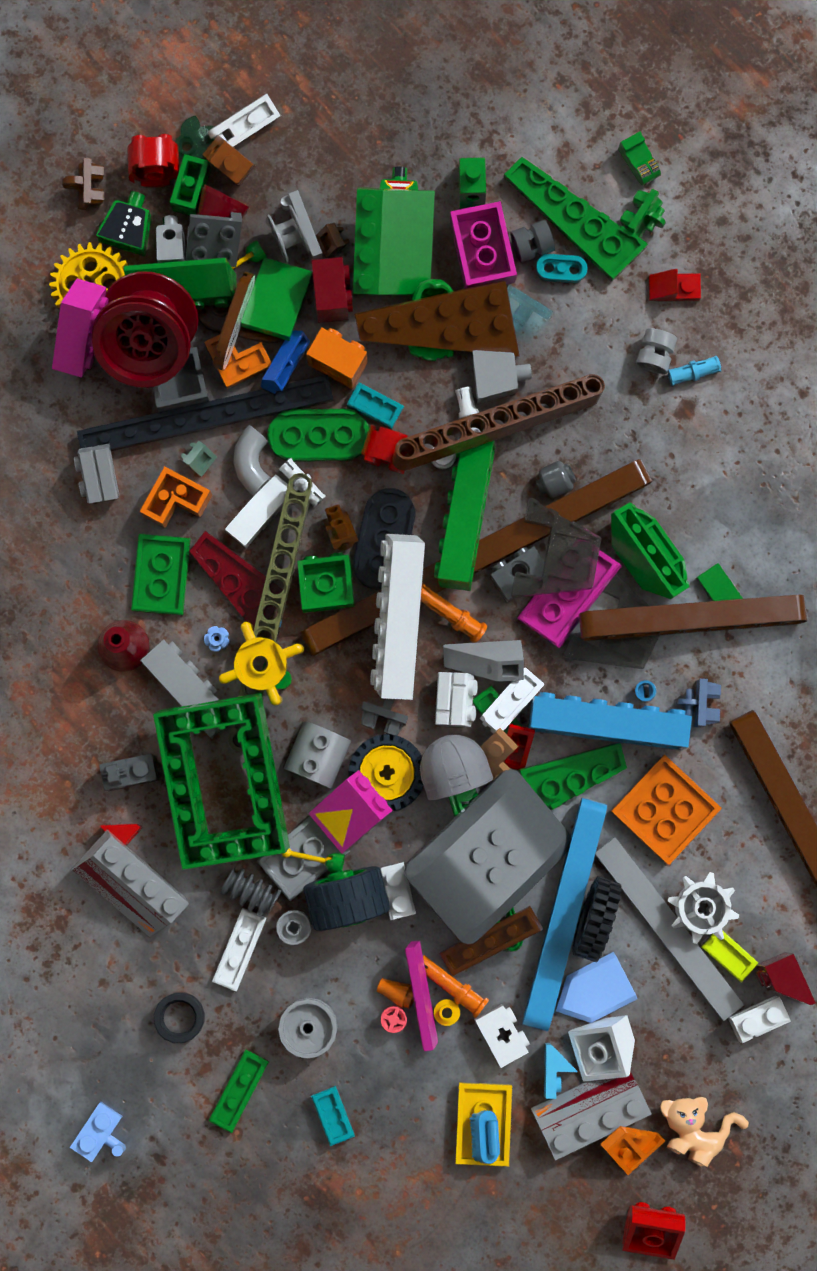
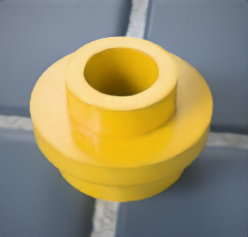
M450 999L439 1001L434 1008L436 1021L444 1026L455 1024L460 1017L459 1006ZM444 1008L452 1010L450 1017H443L442 1010Z

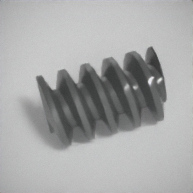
M234 867L221 889V894L225 895L231 891L230 900L234 901L240 896V906L249 902V911L258 907L257 916L261 917L266 912L268 916L279 898L281 890L278 889L274 894H271L272 885L269 884L262 889V879L254 884V875L252 873L247 878H244L245 869L242 868L235 873Z

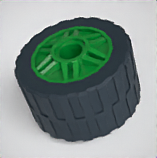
M377 866L336 872L303 887L313 929L316 931L354 926L381 916L390 910L381 871Z

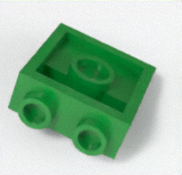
M333 553L329 557L307 556L303 560L297 561L303 613L355 607L349 555Z

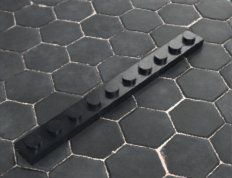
M327 374L287 383L282 391H276L275 394L265 389L78 430L77 435L80 449L110 444L111 451L279 414L284 411L288 412V410L328 403L334 400Z

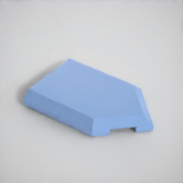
M614 952L600 958L598 962H592L566 976L556 1012L592 1023L637 1000V996Z

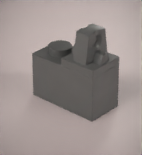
M153 754L99 764L104 790L108 792L160 781L155 755Z

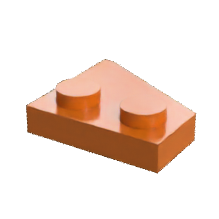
M620 1126L612 1134L608 1135L601 1143V1146L624 1172L629 1175L659 1148L665 1140L657 1132Z

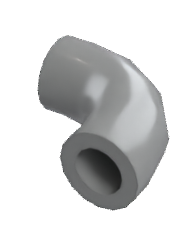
M248 425L235 445L233 464L238 480L251 495L255 496L271 479L263 471L259 463V454L268 441L256 429Z

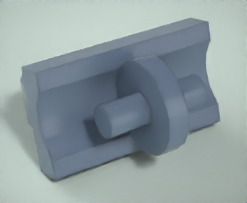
M700 678L696 681V699H694L693 689H686V699H678V705L685 706V715L693 716V706H695V727H704L706 724L720 722V709L707 708V699H720L721 685L708 682V679Z

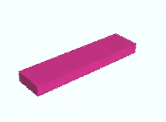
M412 941L406 947L405 954L422 1047L424 1051H431L438 1044V1037L420 941Z

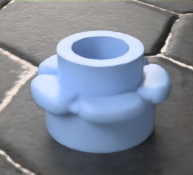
M217 626L208 629V633L204 636L205 645L209 646V649L214 652L225 649L229 644V633L227 630ZM216 636L219 637V640H218V641H215V640H214V638H215Z

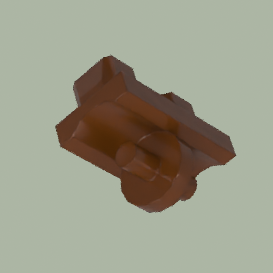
M339 504L326 508L327 518L323 519V523L333 549L343 551L351 548L354 542L358 541L347 511L342 513Z

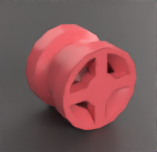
M392 1005L383 1010L381 1024L386 1031L397 1033L406 1026V1013L399 1006Z

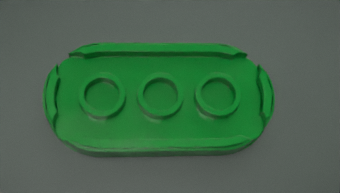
M293 409L280 413L271 422L267 436L272 451L279 458L286 461L292 458L293 462L349 461L361 455L369 426L362 416L350 409Z

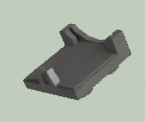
M231 212L230 218L190 214L185 261L226 258L231 267H236L242 227L241 213Z

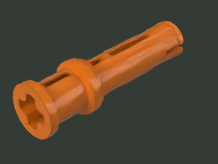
M422 584L420 602L448 620L455 631L460 630L470 637L472 643H476L481 639L487 629L486 623L478 622L470 616L469 611L456 608L425 584Z
M424 954L423 960L427 966L425 967L426 976L453 996V1001H455L456 1005L461 1004L473 1013L472 1017L476 1019L489 999H483L471 989V985L461 984Z

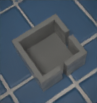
M197 347L190 348L189 357L185 365L175 377L166 383L152 387L159 412L210 401Z

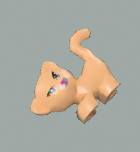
M697 1097L695 1099L683 1098L675 1101H662L660 1110L663 1116L667 1118L669 1127L679 1134V1138H672L666 1148L676 1154L685 1155L687 1150L690 1151L688 1160L701 1167H708L713 1157L723 1149L724 1143L730 1134L731 1124L735 1123L741 1129H746L749 1125V1122L743 1115L733 1112L724 1116L719 1132H703L700 1128L705 1122V1112L708 1108L706 1098Z

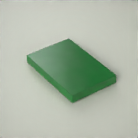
M264 257L240 322L241 327L290 341L313 277V272Z
M139 534L131 611L184 616L190 538Z

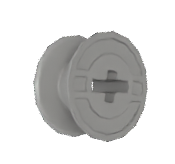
M289 205V211L292 219L275 225L271 216L267 214L271 230L286 262H288V256L285 249L302 242L306 252L310 253L305 234L291 205Z

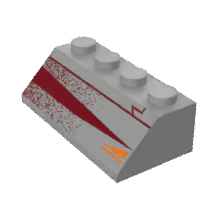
M109 830L105 831L72 868V871L149 937L171 924L189 904L179 891Z
M631 1072L627 1077L586 1081L557 1095L556 1099L546 1100L531 1108L555 1160L612 1134L620 1126L626 1127L651 1115L650 1109Z

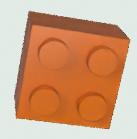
M321 327L306 355L308 366L325 375L328 374V377L353 390L367 365V352L364 351L365 347L354 340L348 342L342 339V334L332 328L326 330Z

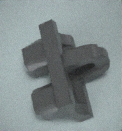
M385 698L383 707L363 702L361 725L374 729L379 716L388 719L384 733L398 736L402 726L406 725L408 716L391 711L394 699Z

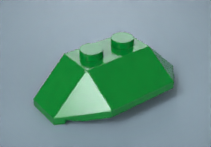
M631 502L611 514L612 547L641 589L672 599L690 587L689 581H687L685 560L656 518L636 508Z

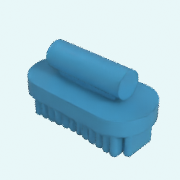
M487 1110L473 1113L472 1117H470L472 1158L485 1164L494 1163L500 1154L497 1117L494 1112Z

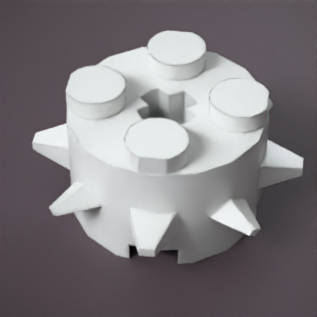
M711 872L708 873L703 882L694 883L687 876L683 877L685 888L678 896L668 897V902L675 906L677 919L672 924V927L684 926L687 930L691 931L692 940L695 944L699 942L704 934H714L720 940L724 939L722 928L728 923V920L739 918V914L731 910L729 899L735 891L734 888L722 889V887L715 885L714 873ZM700 902L708 903L705 915L702 912H698Z

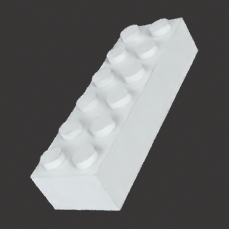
M386 534V539L381 541L380 555L384 556V565L379 567L378 580L382 582V591L377 593L376 606L380 608V617L375 619L374 625L375 634H378V644L373 645L372 656L376 660V670H371V685H374V690L377 691L381 698L413 700L425 542L416 535Z

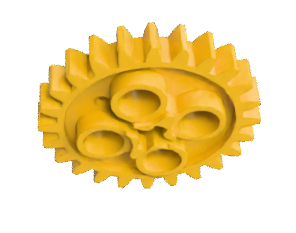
M89 242L85 250L81 244H78V252L75 253L69 248L70 256L68 258L60 255L63 264L54 263L58 273H50L51 277L56 281L49 283L51 289L56 290L51 293L53 299H58L55 305L57 308H60L63 298L69 291L67 288L69 282L81 279L103 286L104 282L108 279L117 281L125 276L124 266H128L126 260L119 262L121 259L119 252L112 256L113 250L111 247H108L104 252L101 243L98 244L96 249H93L91 242ZM89 262L97 263V267L93 271H86L85 266ZM104 268H108L106 272L102 273Z

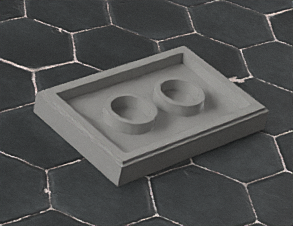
M311 816L288 834L291 851L326 858L331 853L341 854ZM347 849V850H346L344 853H342V854H345V855H346V854H348V853L350 852V850ZM282 854L263 856L257 860L289 901L300 894L306 884L315 881L327 871L324 863L292 856L285 858Z

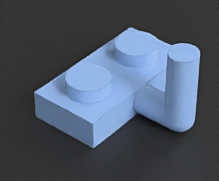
M100 1102L70 1148L90 1162H93L104 1144L112 1149L114 1156L122 1155L126 1150V1146L113 1137L111 1133L123 1116L103 1102Z

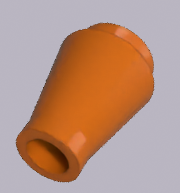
M385 978L380 980L376 992L385 996L401 1009L404 1007L411 1008L414 1003L411 984Z

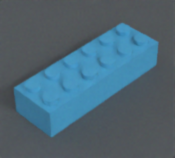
M540 692L538 696H534L531 700L528 728L541 733L684 750L689 747L692 716L685 715L686 711L679 709H670V711L665 713L659 712L660 707L644 706L641 709H634V704L618 702L615 706L607 705L606 700L592 699V701L587 703L581 702V697L566 696L563 700L555 699V694Z

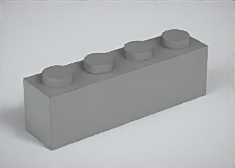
M163 639L140 660L181 706L218 700L214 695L217 692L216 688L208 680L202 682L197 674L200 671L190 660L185 663L179 657L183 652L173 641L168 644ZM220 727L204 731L213 739L223 729L220 730Z

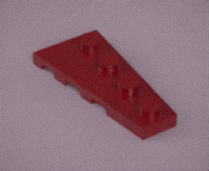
M204 531L190 552L246 622L253 625L254 631L266 576L207 531ZM274 582L270 584V590L273 594H280L283 591ZM274 605L267 606L264 610L265 617L269 620L277 608Z

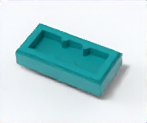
M360 382L347 403L348 407L391 430L404 409V406Z
M336 1086L311 1095L330 1146L355 1137Z

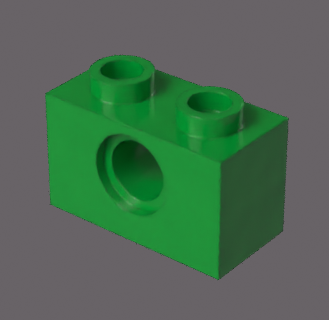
M184 154L170 200L174 212L189 216L190 214H196L201 189L204 184L207 185L211 173L209 161Z

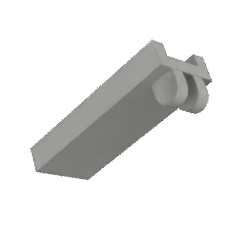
M299 191L288 193L289 195L281 199L282 209L288 211L289 205L293 207L308 242L311 259H323L322 251Z

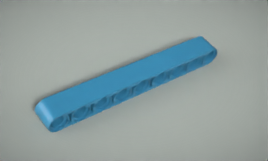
M581 798L571 834L570 847L566 853L522 1025L548 1031L550 1028L605 819L607 804Z

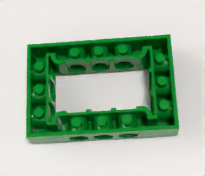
M262 693L163 709L154 713L153 717L182 870L286 853L290 848ZM240 724L241 728L238 731L237 738L238 743L241 742L245 761L242 765L243 769L246 768L249 783L247 792L248 795L251 794L254 810L252 819L255 827L209 834L190 732L198 734L206 729L220 727L221 730L231 725Z

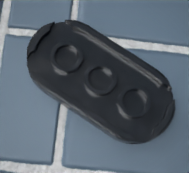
M382 489L373 494L365 505L353 559V567L358 580L371 589L382 590V582L378 580L379 567L384 565V556L380 555L381 541H385L386 534L412 535L416 516L415 507L409 496L399 489Z

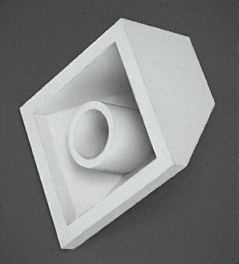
M627 1015L604 1018L568 1031L583 1082L621 1078L630 1075L635 1039Z

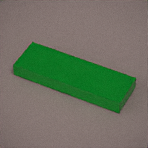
M247 1049L245 1050L209 1122L230 1133L233 1132L269 1063L268 1060Z

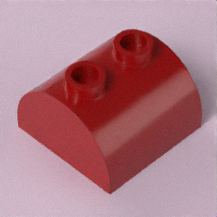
M644 1202L630 1205L625 1222L622 1251L675 1260L685 1234V1215L676 1213V1210L672 1207H663L661 1210L650 1208V1205Z

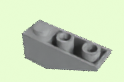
M521 640L443 645L444 667L494 681L524 680V658Z

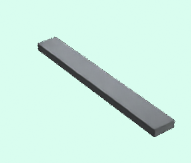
M614 837L598 849L595 853L596 857L612 878L621 884L622 891L722 1021H725L743 1007L742 1001L699 945L693 943L692 936L684 926L672 927V924L677 919L676 915L619 841Z

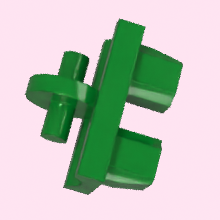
M651 189L650 193L638 190L633 198V204L639 210L636 214L628 210L625 211L620 218L622 226L640 238L646 230L652 232L655 226L663 228L666 221L661 216L665 210L661 207L663 202L658 197L659 192Z

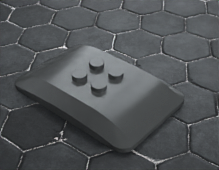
M512 769L504 770L406 864L404 870L405 877L461 943L472 944L509 912L566 854L570 847L571 836L519 772Z

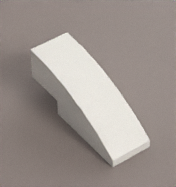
M275 475L226 527V533L247 548L261 530H264L282 509L288 484Z

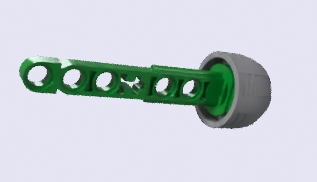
M447 735L435 740L424 752L420 764L421 779L428 800L448 797L454 817L468 805L461 804V802L469 801L470 803L478 795L476 788L493 780L487 757L482 748L475 741L461 735ZM514 908L506 913V918L515 914ZM523 941L503 951H517L521 948Z

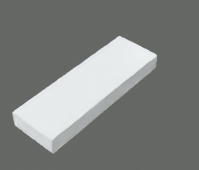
M242 908L212 982L237 992L266 922V917H259L257 913Z

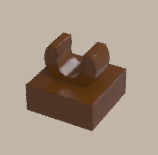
M335 223L326 224L316 235L325 258L335 256L350 242L349 239H342L340 234L344 229L343 227H336Z

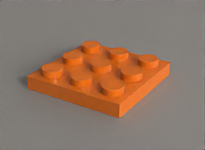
M664 754L610 812L661 860L670 865L722 807Z

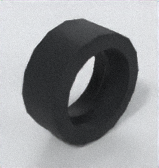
M175 992L164 997L157 1004L154 1012V1025L157 1033L164 1040L172 1043H185L192 1040L201 1031L205 1022V1012L202 1004L195 996L186 992ZM184 1002L193 1009L195 1021L187 1032L174 1033L166 1027L164 1013L170 1004Z

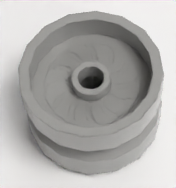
M308 997L298 999L287 1007L280 1018L278 1030L280 1040L286 1050L297 1057L308 1059L318 1057L329 1050L335 1041L338 1025L336 1015L328 1004L320 999ZM306 1023H310L313 1026L311 1033H306V1030L303 1029Z

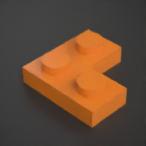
M220 334L204 342L212 360L215 357L219 358L220 355L216 348ZM261 342L240 353L237 352L234 346L225 370H217L226 388L229 389L268 370L272 362Z

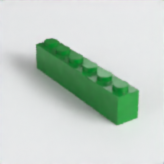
M495 440L456 453V458H459L458 467L454 466L452 471V482H455L454 490H449L447 505L451 507L449 514H445L443 529H446L445 538L440 539L439 553L442 554L441 563L436 562L434 577L438 578L440 587L471 591L496 449Z

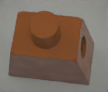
M219 135L202 154L210 163L239 186L256 167V165Z

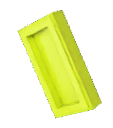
M724 931V939L722 940L712 934L701 948L742 983L758 962Z

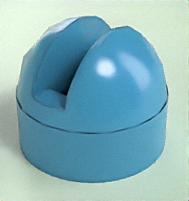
M647 680L639 682L635 688L636 696L646 702L653 700L657 693L656 686ZM644 685H649L648 698H645Z

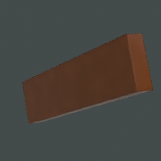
M528 906L497 922L476 942L472 944L458 942L439 954L451 975L454 976L540 932L543 928L531 906Z

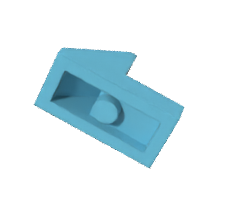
M545 1043L544 1097L546 1099H556V1092H561V1076H557V1072L578 1071L550 1043Z

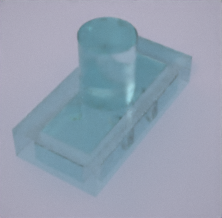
M509 284L507 288L508 296L520 303L512 316L513 322L524 327L533 311L546 320L551 319L554 311Z

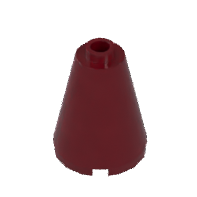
M204 184L201 189L196 215L230 218L231 212L241 213L243 218L249 206Z
M119 620L109 624L101 632L98 639V653L101 660L109 668L116 671H132L142 665L140 660L149 652V638L140 625L129 620Z

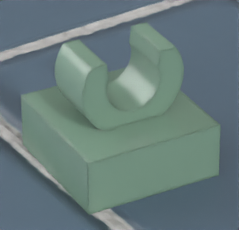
M198 441L197 443H191L192 450L188 455L183 453L181 457L191 470L202 477L217 456L206 445Z

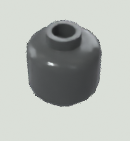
M556 461L540 469V479L536 481L542 495L547 493L550 498L555 499L572 491L576 478L568 463L564 464L561 461Z

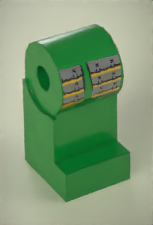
M641 131L620 142L618 151L642 186L661 176L659 166L652 157Z

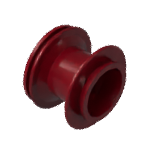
M141 271L119 278L106 291L105 297L109 299L108 304L98 313L93 323L92 346L95 357L100 366L111 377L126 385L148 388L166 383L183 368L189 357L191 341L197 332L198 312L195 302L181 284L163 274ZM157 326H162L164 330H160Z

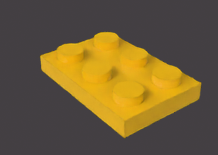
M459 1082L456 1164L509 1166L512 1085ZM483 1110L494 1112L498 1120L500 1154L497 1160L491 1164L481 1163L472 1158L470 1117H472L473 1113H479Z

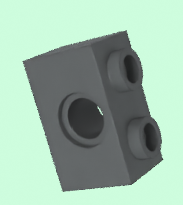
M526 546L513 554L515 559L509 563H506L504 560L492 568L494 573L490 575V579L506 603L539 583L551 573L534 546L529 550ZM520 566L524 568L526 576L522 579L515 578L512 575L514 567Z

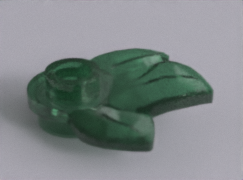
M196 116L186 119L181 125V135L175 141L178 145L179 157L183 159L184 154L207 160L202 154L214 140V138H210L207 132L215 126L200 127V122ZM185 144L192 146L189 151L182 149Z

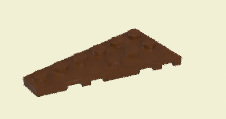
M504 280L354 314L361 341L469 352L475 350L514 353V356L520 357L507 285Z

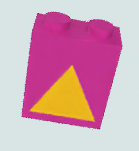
M358 770L308 814L342 854L393 810L389 807L387 801L373 788L368 778L363 776Z

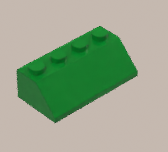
M226 258L124 266L125 275L141 271L155 272L174 279L190 294L197 310L204 309V306L212 305L217 308L229 307L237 288L236 273Z

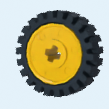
M390 734L374 736L363 742L351 758L348 771L349 777L359 770L363 776L368 778L373 788L387 801V804L393 811L409 806L416 800L424 787L420 774L421 753L410 741L400 736ZM385 766H390V770L394 769L395 774L391 775V780H385L384 777H380V772L384 771Z

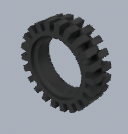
M599 876L594 879L590 892L588 891L586 901L584 902L580 921L577 924L572 949L573 955L593 962H598L599 958H601L606 943H608L609 934L612 932L613 922L616 919L615 914L619 907L618 903L622 890L620 883Z

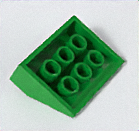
M357 188L354 294H414L415 289L421 282L431 279L435 191Z

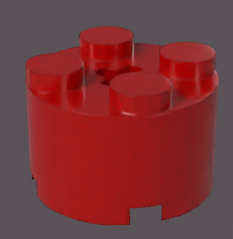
M160 134L157 137L133 136L131 143L127 147L129 180L134 184L135 180L141 181V186L144 187L170 185V180L175 178L176 182L180 170L179 151L177 143L172 140V136L169 134Z
M370 425L361 455L364 456V461L378 467L380 463L387 464L390 471L404 475L405 471L399 470L393 465L392 456L398 441L408 437V435L384 427H380L379 431H375V425ZM400 452L402 456L410 457L407 452Z

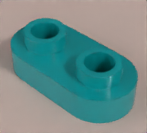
M545 254L537 262L536 273L544 281L578 283L586 276L587 263L579 256ZM549 265L553 268V271L548 273L544 270V267ZM575 267L579 272L572 274L569 269Z

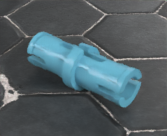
M717 356L698 362L693 360L682 367L669 369L668 378L672 386L690 380L698 381L700 377L721 372V364Z

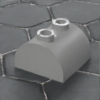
M303 721L283 769L331 789L352 741L323 727Z

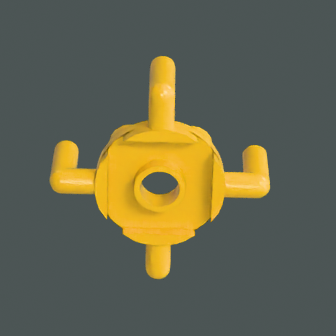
M243 622L241 624V631L246 642L241 645L236 653L234 669L221 674L219 681L222 684H227L239 679L249 688L266 690L271 704L274 706L280 705L282 697L278 694L275 686L286 674L287 659L302 654L304 647L301 644H294L282 649L278 643L271 639L256 638L253 632V625L249 622ZM258 656H263L268 661L267 669L262 672L257 671L253 666V661Z

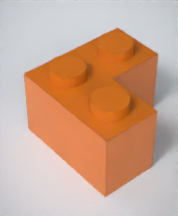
M164 466L140 513L148 520L166 528L177 506L201 518L213 495L209 489Z

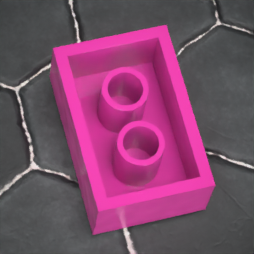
M501 201L451 211L450 224L464 288H472L503 280L506 281V285L515 283L517 273Z
M76 279L63 298L60 305L52 369L81 378L86 369H91L95 356L92 346L93 323L98 313L109 301L105 297V286Z

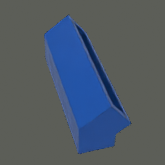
M293 330L290 341L285 340L262 379L261 388L274 394L276 391L283 390L310 343V340L303 331Z

